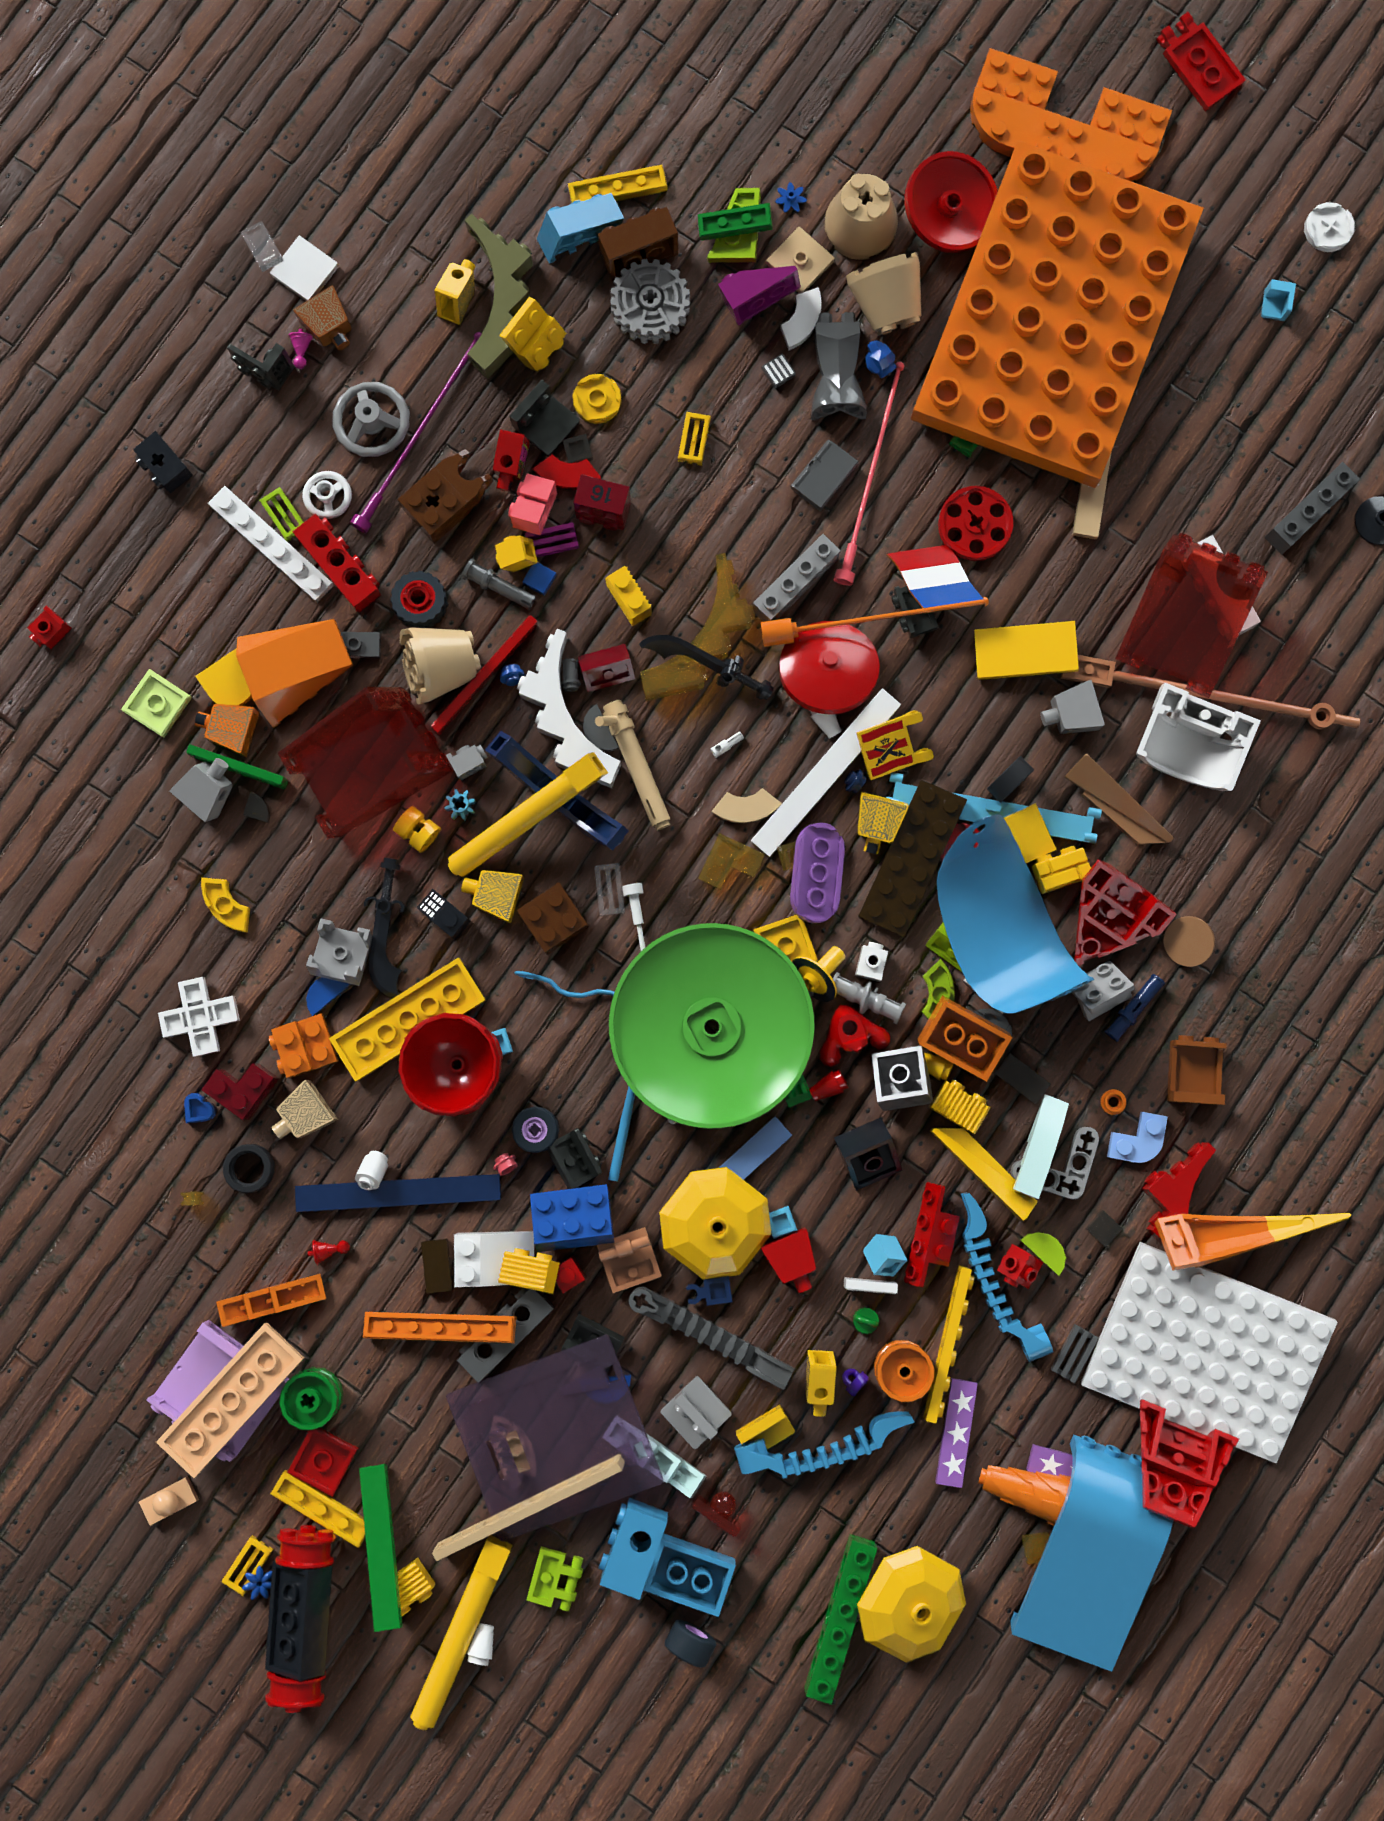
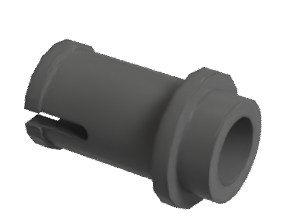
M572 658L562 660L563 681L561 686L567 692L578 691L581 685V681L578 680V660Z

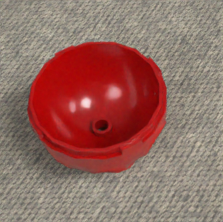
M442 1013L424 1019L414 1026L404 1038L405 1040L400 1050L398 1071L405 1092L411 1101L422 1110L442 1116H459L472 1113L479 1109L490 1097L499 1082L503 1059L500 1044L488 1028L472 1017L464 1014ZM456 1060H460L462 1063L461 1068L458 1070L454 1067Z

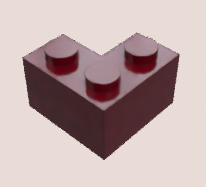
M252 1063L240 1081L225 1070L216 1069L201 1090L240 1119L250 1120L280 1078L262 1065Z

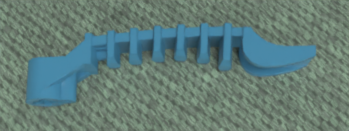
M961 1193L960 1195L968 1216L966 1228L962 1233L965 1242L963 1247L969 1255V1264L974 1268V1276L980 1283V1291L985 1294L986 1303L993 1311V1318L1000 1325L998 1326L999 1330L1003 1333L1008 1331L1018 1337L1029 1362L1053 1353L1052 1345L1042 1324L1025 1329L1018 1318L1011 1320L1010 1315L1014 1314L1011 1306L1000 1309L998 1304L1006 1302V1296L1003 1293L994 1297L992 1291L1000 1288L999 1282L996 1280L988 1283L986 1279L995 1275L992 1267L982 1269L981 1266L982 1263L992 1261L990 1253L979 1256L976 1253V1250L991 1247L990 1239L972 1241V1238L979 1237L985 1232L987 1227L985 1216L970 1193Z
M908 1411L888 1412L877 1415L869 1424V1432L872 1439L868 1440L863 1427L858 1426L854 1428L860 1444L854 1445L851 1435L843 1437L846 1445L845 1449H840L836 1441L830 1444L832 1453L827 1454L825 1446H820L816 1449L818 1456L812 1457L810 1449L802 1451L804 1460L800 1461L795 1451L789 1453V1459L786 1460L783 1459L781 1453L774 1454L768 1452L763 1438L746 1441L743 1444L740 1443L734 1447L742 1474H750L768 1468L780 1473L784 1479L790 1474L800 1475L804 1471L814 1472L817 1468L824 1467L826 1469L832 1464H843L845 1460H856L858 1456L870 1455L873 1450L882 1448L883 1442L889 1433L897 1428L914 1423V1420Z

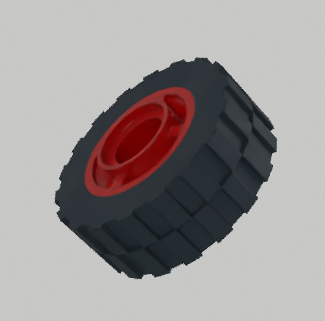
M412 571L407 575L401 576V579L394 584L395 587L391 591L392 597H390L393 610L398 619L404 625H408L411 628L433 627L435 623H439L442 616L446 613V607H448L447 595L439 579L423 571ZM417 597H425L424 602L421 604L413 603Z

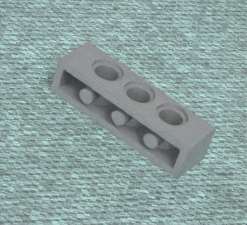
M822 534L753 602L752 611L763 622L778 620L839 559L841 550Z

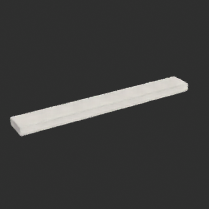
M882 688L752 838L751 842L771 857L860 754L861 748L856 732L888 721L901 704Z

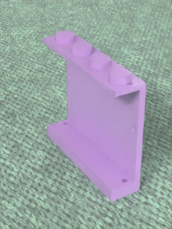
M210 1320L200 1325L197 1330L198 1334L155 1394L146 1400L152 1404L151 1408L160 1415L165 1414L171 1418L172 1424L244 1346ZM286 1378L219 1451L216 1455L218 1459L231 1462L237 1457L280 1397L283 1387L290 1380L289 1378Z

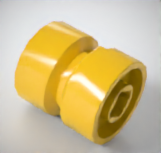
M411 806L395 823L393 831L404 840L410 839L409 844L422 853L434 842L441 828L430 819L424 820L425 815L416 807Z

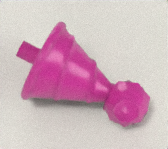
M299 329V332H291L289 334L294 351L297 354L296 358L293 359V364L298 369H304L306 366V359L303 356L313 339L311 334L303 332L304 329Z

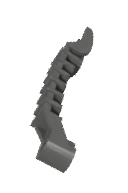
M646 1287L636 1288L629 1297V1305L633 1311L662 1324L665 1322L673 1326L672 1329L675 1331L679 1329L685 1333V1336L689 1337L690 1335L697 1339L698 1343L701 1344L703 1342L707 1344L711 1350L714 1351L716 1349L723 1353V1357H731L735 1360V1364L739 1365L741 1363L745 1365L749 1372L783 1390L786 1388L795 1368L775 1358L760 1347L753 1346L751 1342L744 1341L736 1334L733 1335L726 1331L724 1327L713 1324L711 1320H706L697 1313L694 1314L687 1310L686 1307H681L675 1301L665 1298ZM645 1294V1300L648 1304L643 1303L641 1306H638V1300L635 1298V1295Z

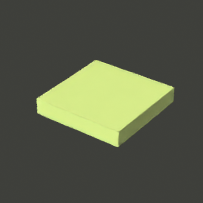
M149 669L121 710L165 738L192 697Z

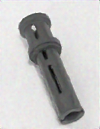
M474 559L469 560L462 573V579H470L479 584L483 590L489 588L525 607L527 610L531 609L534 604L533 600L535 601L536 599L535 595L496 576V572L493 569H486L478 565Z

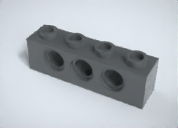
M1342 462L1264 538L1283 554L1346 494L1360 478Z
M522 1288L515 1295L517 1301L511 1307L506 1304L496 1314L497 1316L516 1317L515 1344L487 1343L493 1350L490 1356H483L480 1353L479 1347L482 1342H475L474 1344L467 1342L459 1350L461 1356L457 1361L478 1383L555 1308L541 1291ZM518 1307H527L530 1311V1317L526 1320L520 1319L516 1313Z

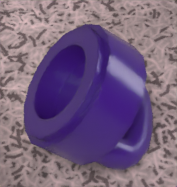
M847 1369L842 1375V1381L847 1386L846 1391L851 1396H855L869 1381V1377L863 1371L859 1373L855 1369ZM850 1375L855 1377L852 1382L848 1379Z

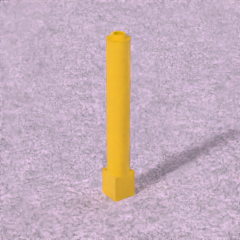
M592 752L583 756L564 770V773L449 856L448 867L450 871L456 876L465 877L570 799L607 775L608 771L597 755Z
M492 1535L488 1536L410 1716L414 1721L413 1725L421 1730L435 1727L511 1551L512 1544Z

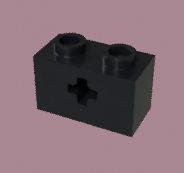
M156 431L133 449L139 456L135 461L144 471L150 469L154 474L151 479L160 490L165 487L171 494L193 476ZM162 461L164 464L160 467L158 464Z

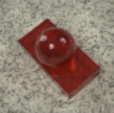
M728 1492L716 1493L711 1503L699 1494L696 1495L692 1501L693 1509L731 1536L736 1537L741 1527L740 1523L730 1517L736 1509V1500L733 1495Z

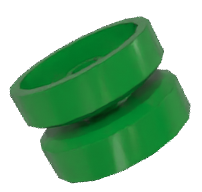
M311 1367L294 1375L286 1382L280 1395V1408L283 1416L289 1424L303 1430H313L322 1427L338 1413L343 1402V1389L339 1379L334 1373L319 1367ZM310 1396L315 1397L314 1402L310 1400Z

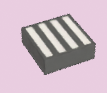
M783 353L762 366V371L775 389L796 375Z

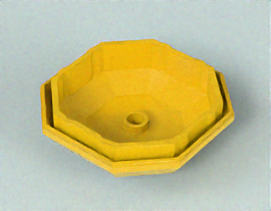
M728 1167L691 1171L659 1212L663 1249L703 1280L740 1275L771 1236L767 1198ZM716 1222L722 1224L721 1229L718 1231L713 1230V1225Z
M919 1546L885 1557L857 1604L864 1640L906 1663L939 1651L966 1605L960 1570Z

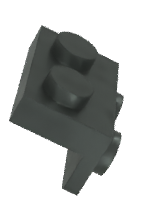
M899 586L894 587V595L891 596L895 610L900 609V612L922 609L909 592L907 586L902 588ZM934 612L902 616L903 618L899 619L903 633L908 632L910 639L939 628Z
M579 1128L555 1140L552 1146L547 1149L568 1189L576 1188L602 1174L601 1163L597 1156L592 1154L588 1146V1139L583 1132H580Z
M578 1314L561 1351L573 1359H578L590 1365L597 1371L608 1373L625 1337Z

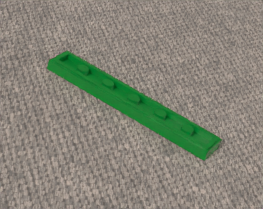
M387 1464L359 1468L374 1632L403 1628Z

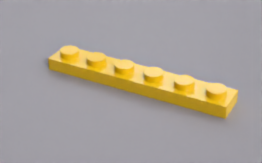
M958 1265L934 1367V1380L928 1393L923 1415L926 1421L935 1424L937 1418H941L944 1412L945 1403L941 1402L943 1392H948L951 1377L947 1376L949 1366L953 1367L955 1364L957 1352L953 1351L955 1341H959L962 1334V1326L959 1323L961 1315L965 1316L968 1308V1300H965L967 1289L971 1290L974 1282V1275L971 1274L972 1269Z

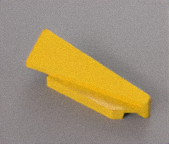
M932 1128L930 1130L1019 1220L1024 1221L1038 1201L1033 1197L1013 1190L1016 1180L964 1128Z

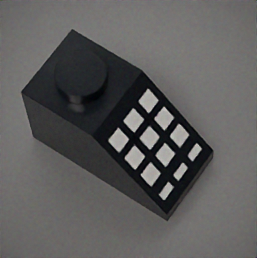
M434 889L417 906L418 910L454 940L458 938L471 922L468 917Z

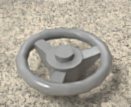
M363 382L350 387L338 399L333 410L332 427L338 441L348 451L363 457H378L393 451L404 440L409 428L410 412L404 398L393 387L380 382ZM367 391H378L388 395L396 403L400 419L379 408L375 401L369 399ZM357 395L359 402L355 407L356 419L347 436L342 426V413L346 404ZM384 427L397 430L395 436L381 446L363 447L356 444L364 433L376 434Z

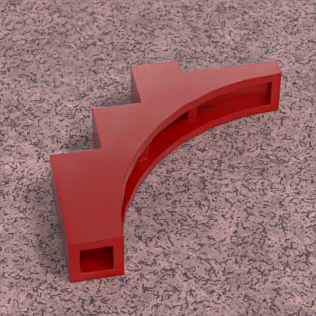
M1198 1142L1193 1145L1187 1152L1189 1156L1183 1162L1180 1160L1171 1167L1170 1175L1166 1171H1159L1158 1173L1154 1171L1144 1181L1146 1185L1142 1189L1163 1210L1162 1213L1158 1211L1149 1219L1150 1225L1146 1230L1162 1246L1163 1244L1155 1222L1158 1218L1188 1214L1194 1184L1204 1165L1216 1151L1210 1143L1202 1142L1200 1144Z

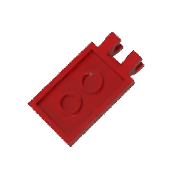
M1186 12L1175 25L1177 30L1182 33L1181 36L1177 38L1170 25H1168L1160 32L1161 35L1156 40L1163 48H1166L1163 52L1164 57L1206 112L1243 85L1246 79L1204 22L1197 26L1191 14Z

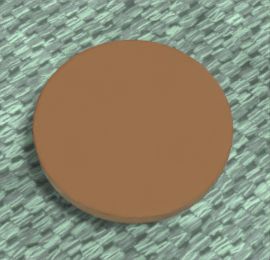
M1184 916L1174 920L1167 927L1164 934V947L1168 956L1174 962L1182 966L1193 967L1204 963L1210 958L1215 948V937L1212 929L1205 921L1193 916Z

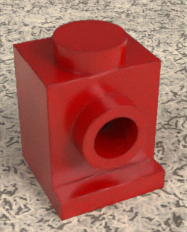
M46 605L43 608L44 611L27 628L32 632L29 637L38 646L41 647L44 644L52 649L72 628Z

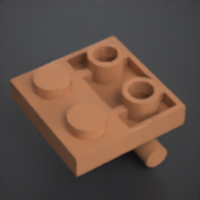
M646 1227L614 1237L615 1243L597 1245L598 1254L601 1262H603L613 1293L662 1277Z

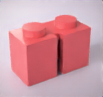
M527 473L524 482L521 481L518 485L517 496L519 497H517L515 503H511L508 516L511 518L513 528L541 536L557 496L555 481Z

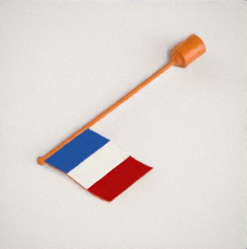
M946 545L888 553L887 556L899 569L909 592L922 609L797 627L796 622L791 623V618L761 622L764 647L794 643V638L798 637V632L983 604L986 607L989 604V600L987 597L982 598L973 587L958 558Z

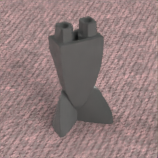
M854 312L843 313L841 315V322H832V314L820 313L818 322L815 325L814 338L817 362L822 378L812 401L811 420L823 418L837 411H842L860 419H866L867 408L865 399L854 375L859 348L860 322L856 321Z

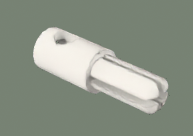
M738 732L727 740L724 739L713 746L710 750L715 758L730 750L733 745L743 740L744 736L741 732Z

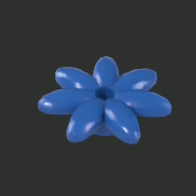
M789 182L787 190L783 188L777 189L782 197L776 199L775 203L784 204V213L791 206L796 212H799L798 203L807 202L806 198L799 196L803 192V187L794 190L793 184Z
M258 1566L256 1576L249 1572L245 1573V1577L250 1582L245 1584L242 1589L244 1591L252 1590V1600L259 1595V1592L265 1599H268L269 1593L267 1588L271 1589V1581L269 1580L272 1578V1571L263 1575L262 1567Z

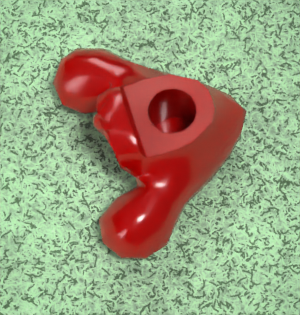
M840 1004L832 1016L826 1041L819 1051V1059L825 1066L833 1067L839 1064L841 1058L839 1048H843L845 1051L859 1052L861 1048L868 1044V1039L877 1050L886 1049L891 1043L890 1034L885 1028L874 1024L855 1009Z

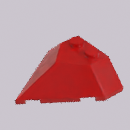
M1098 859L1082 879L1074 961L1080 966L1089 959L1101 958L1137 944L1136 941L1160 935L1177 914L1144 887L1112 865Z

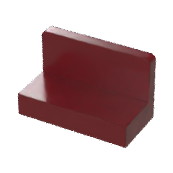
M626 644L578 657L587 692L635 679Z

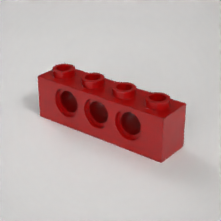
M315 513L292 532L359 613L381 596L377 588L380 584L371 573L368 576L364 573L362 568L365 566L357 555L350 556L346 551L350 547L343 538L339 536L336 539L331 532L334 528L325 517L321 520ZM329 539L326 547H318L321 540ZM337 558H345L341 566H333ZM352 577H360V581L356 585H349V580Z

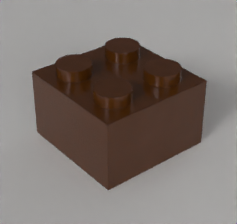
M559 882L517 910L547 955L589 927Z

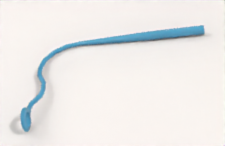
M524 971L514 972L519 977L549 983L559 994L568 997L585 998L596 994L613 996L615 993L612 990L603 989L584 993L568 992L561 989L550 978ZM629 1086L608 1180L616 1182L619 1179L635 1093Z

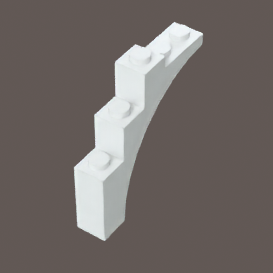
M557 629L555 634H550L545 648L548 651L545 658L540 657L536 667L538 674L528 670L526 677L522 676L520 678L517 690H520L519 695L521 699L545 708L544 711L540 709L535 720V724H538V732L563 742L562 745L558 743L553 754V758H556V766L566 770L586 754L594 752L608 771V774L598 780L597 783L612 788L620 770L621 762L602 752L592 744L575 725L566 709L561 690L560 672L562 655L568 637L566 632Z

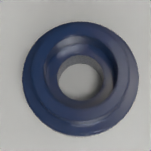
M859 769L848 774L844 781L847 792L852 791L856 794L863 787L867 779L863 775V771Z

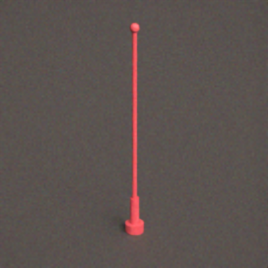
M902 362L895 364L897 368L895 369L896 372L851 543H848L842 569H837L835 572L834 581L841 585L851 586L854 582L855 574L851 570L858 547L856 541L899 376L904 369Z

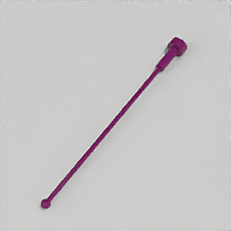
M481 332L475 333L471 346L378 493L375 492L361 515L355 514L350 521V524L357 530L367 534L372 524L369 520L382 501V494L468 360L467 353L479 340Z

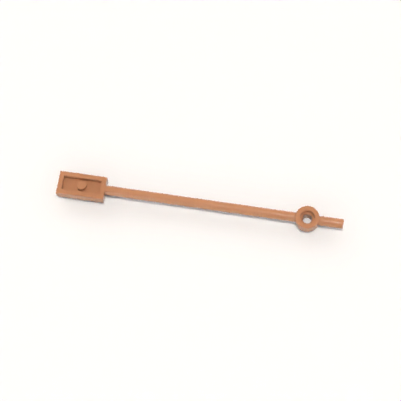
M1078 655V672L1061 673V679L1080 683L1092 680L1093 685L1106 688L1112 686L1113 680L1160 689L1162 684L1167 683L1188 691L1189 695L1308 718L1310 725L1316 729H1325L1332 723L1358 728L1360 725V718L1335 714L1333 707L1327 703H1318L1309 709L1115 671L1116 662ZM1317 713L1322 714L1323 721L1317 719Z

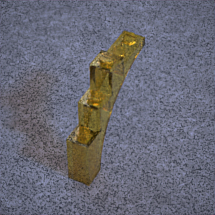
M726 553L716 555L715 563L718 581L713 608L703 629L691 642L692 645L720 660L728 658V650H731L729 635L724 636V634L750 629L751 620H755L753 606H748L746 598L736 600L740 598L737 583H732L731 575H734L732 560H727ZM677 655L659 666L641 671L640 677L646 701L703 689L704 681L708 680L705 666H700L701 663L690 657Z

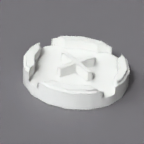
M1326 202L1318 205L1309 213L1304 223V233L1307 241L1314 248L1322 252H1334L1342 249L1350 241L1354 233L1355 222L1352 214L1348 210L1345 211L1341 208L1342 205Z

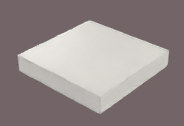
M299 235L271 270L270 275L307 301L321 291L339 268V264Z

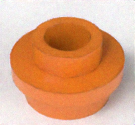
M1112 1089L1103 1093L1100 1104L1107 1114L1117 1115L1124 1111L1126 1098L1121 1091ZM1112 1097L1117 1100L1115 1107L1109 1105V1099Z

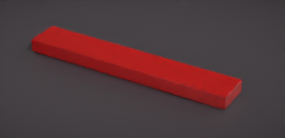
M528 616L476 674V677L467 684L433 722L431 728L436 734L440 735L536 628L537 620L533 616Z

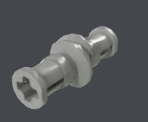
M836 972L833 980L837 988V994L845 997L850 1002L860 1004L861 1014L870 1009L878 1015L881 1014L894 1020L893 1023H898L905 1009V1003L899 1004L888 999L883 994H878V987L871 991L870 981L865 987H862L861 984L849 981Z

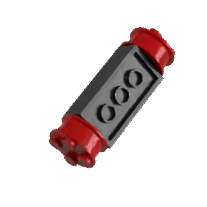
M302 1525L300 1530L291 1528L280 1529V1533L277 1535V1540L281 1542L280 1555L275 1558L272 1567L265 1670H268L267 1678L271 1681L270 1692L266 1694L265 1701L268 1706L283 1707L288 1713H298L301 1711V1708L320 1707L325 1698L324 1694L321 1693V1683L326 1678L325 1664L332 1580L331 1565L334 1563V1558L331 1556V1542L336 1540V1536L333 1530H316L314 1525Z

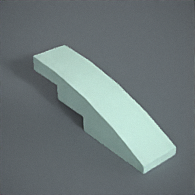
M1044 1094L1027 1140L1028 1144L1020 1163L1021 1168L1013 1190L1039 1199L1057 1147L1069 1103Z
M616 1415L603 1435L604 1439L640 1466L649 1469L689 1498L694 1497L707 1477L686 1460L619 1415Z

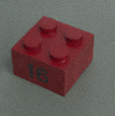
M581 475L573 502L576 518L584 524L593 525L598 523L609 530H624L631 505L630 486Z

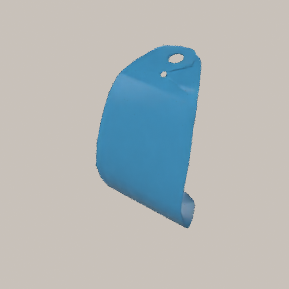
M1000 814L991 815L975 821L957 837L945 855L937 876L938 901L942 919L955 958L967 983L991 1007L1004 1013H1016L1053 998H1060L1095 980L1093 977H1089L1077 965L1061 942L1034 878L1003 816ZM983 824H986L983 830L976 834H973L976 828ZM978 842V847L974 848V844Z

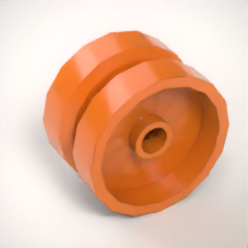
M894 1340L885 1344L878 1352L874 1361V1375L881 1389L890 1398L900 1402H912L922 1398L930 1390L934 1380V1366L927 1353L916 1343L908 1340ZM903 1367L909 1368L905 1370V1375H901L900 1370Z

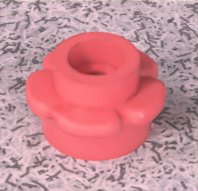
M508 1153L500 1155L495 1159L496 1164L493 1169L498 1171L500 1176L512 1172L518 1166L515 1161L516 1156H509Z

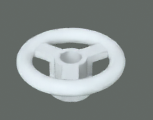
M323 471L313 475L306 482L303 489L305 507L311 514L314 515L316 513L321 519L324 517L332 519L343 514L349 507L352 498V491L348 481L342 475L332 471ZM322 479H333V480H336L337 483H335L334 485H332V483L329 482V481H326V480L320 481V480H322ZM343 489L344 500L337 509L333 510L332 501L335 498V494ZM325 491H330L328 496H323ZM310 493L315 494L324 503L325 512L314 507L310 500Z

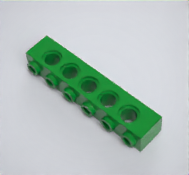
M849 1534L804 1686L806 1697L832 1705L859 1613L857 1604L865 1592L876 1555L877 1546L875 1541Z

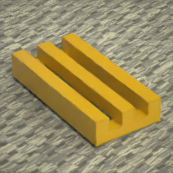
M686 412L678 462L687 461V463L692 464L693 462L702 466L711 416ZM695 419L689 455H685L690 420ZM700 420L704 421L699 454L696 457L694 452Z
M254 1535L249 1538L221 1581L241 1596H244L247 1591H244L239 1586V1583L259 1552L262 1551L264 1554L252 1572L255 1576L257 1567H263L274 1550L270 1546L267 1547L263 1541H258ZM252 1545L255 1546V1550L235 1581H231L230 1578Z

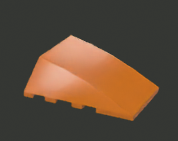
M335 619L237 637L236 657L251 696L273 728L277 727L286 716L292 715L297 711L298 707L306 700L312 699L317 695L321 688L325 685L328 686L353 666Z

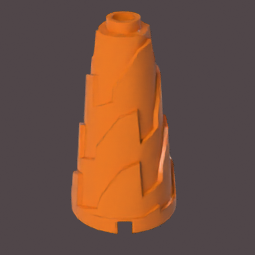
M988 1465L987 1469L982 1468L978 1484L983 1485L982 1490L1000 1497V1500L1025 1509V1512L1048 1521V1524L1054 1526L1065 1501L1071 1476L1063 1474L1057 1476L1037 1471L1033 1473L1012 1467L1006 1469Z

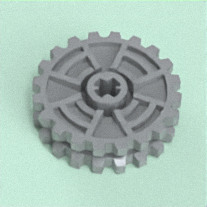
M643 259L639 265L633 262L630 264L631 269L627 270L624 268L621 270L622 277H616L614 280L615 288H611L612 297L610 301L611 312L615 316L614 322L616 325H621L620 331L623 334L630 333V339L632 340L640 338L641 343L644 344L648 340H652L653 344H657L661 338L667 341L670 339L671 333L677 335L680 332L679 325L684 326L686 323L685 317L689 315L690 291L685 287L687 281L685 278L680 279V271L678 269L672 271L671 264L667 262L664 265H661L657 259H654L653 263Z

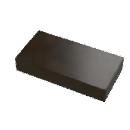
M447 1238L422 1241L421 1249L426 1294L453 1290Z

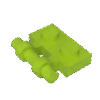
M541 1546L526 1601L552 1607L555 1597L562 1599L560 1604L561 1610L570 1611L571 1603L575 1601L577 1595L575 1589L578 1578H581L583 1573L581 1568L583 1558L573 1556L571 1565L563 1564L566 1553ZM560 1574L568 1576L565 1588L557 1587Z

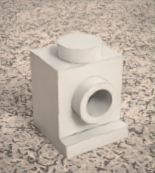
M869 942L868 946H862L855 976L877 982L882 980L888 951L883 950L884 945ZM870 956L877 958L876 965H871L868 962Z

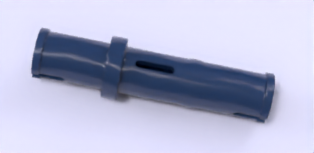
M1152 974L1125 1009H1120L1117 1013L1119 1016L1105 1033L1112 1040L1118 1042L1130 1025H1135L1137 1022L1136 1018L1165 985V982L1157 975Z

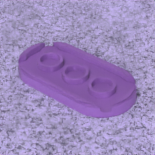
M815 823L805 827L799 833L795 844L790 902L795 914L808 923H821L828 920L836 913L840 904L845 844L842 836L837 832L838 830L827 823Z

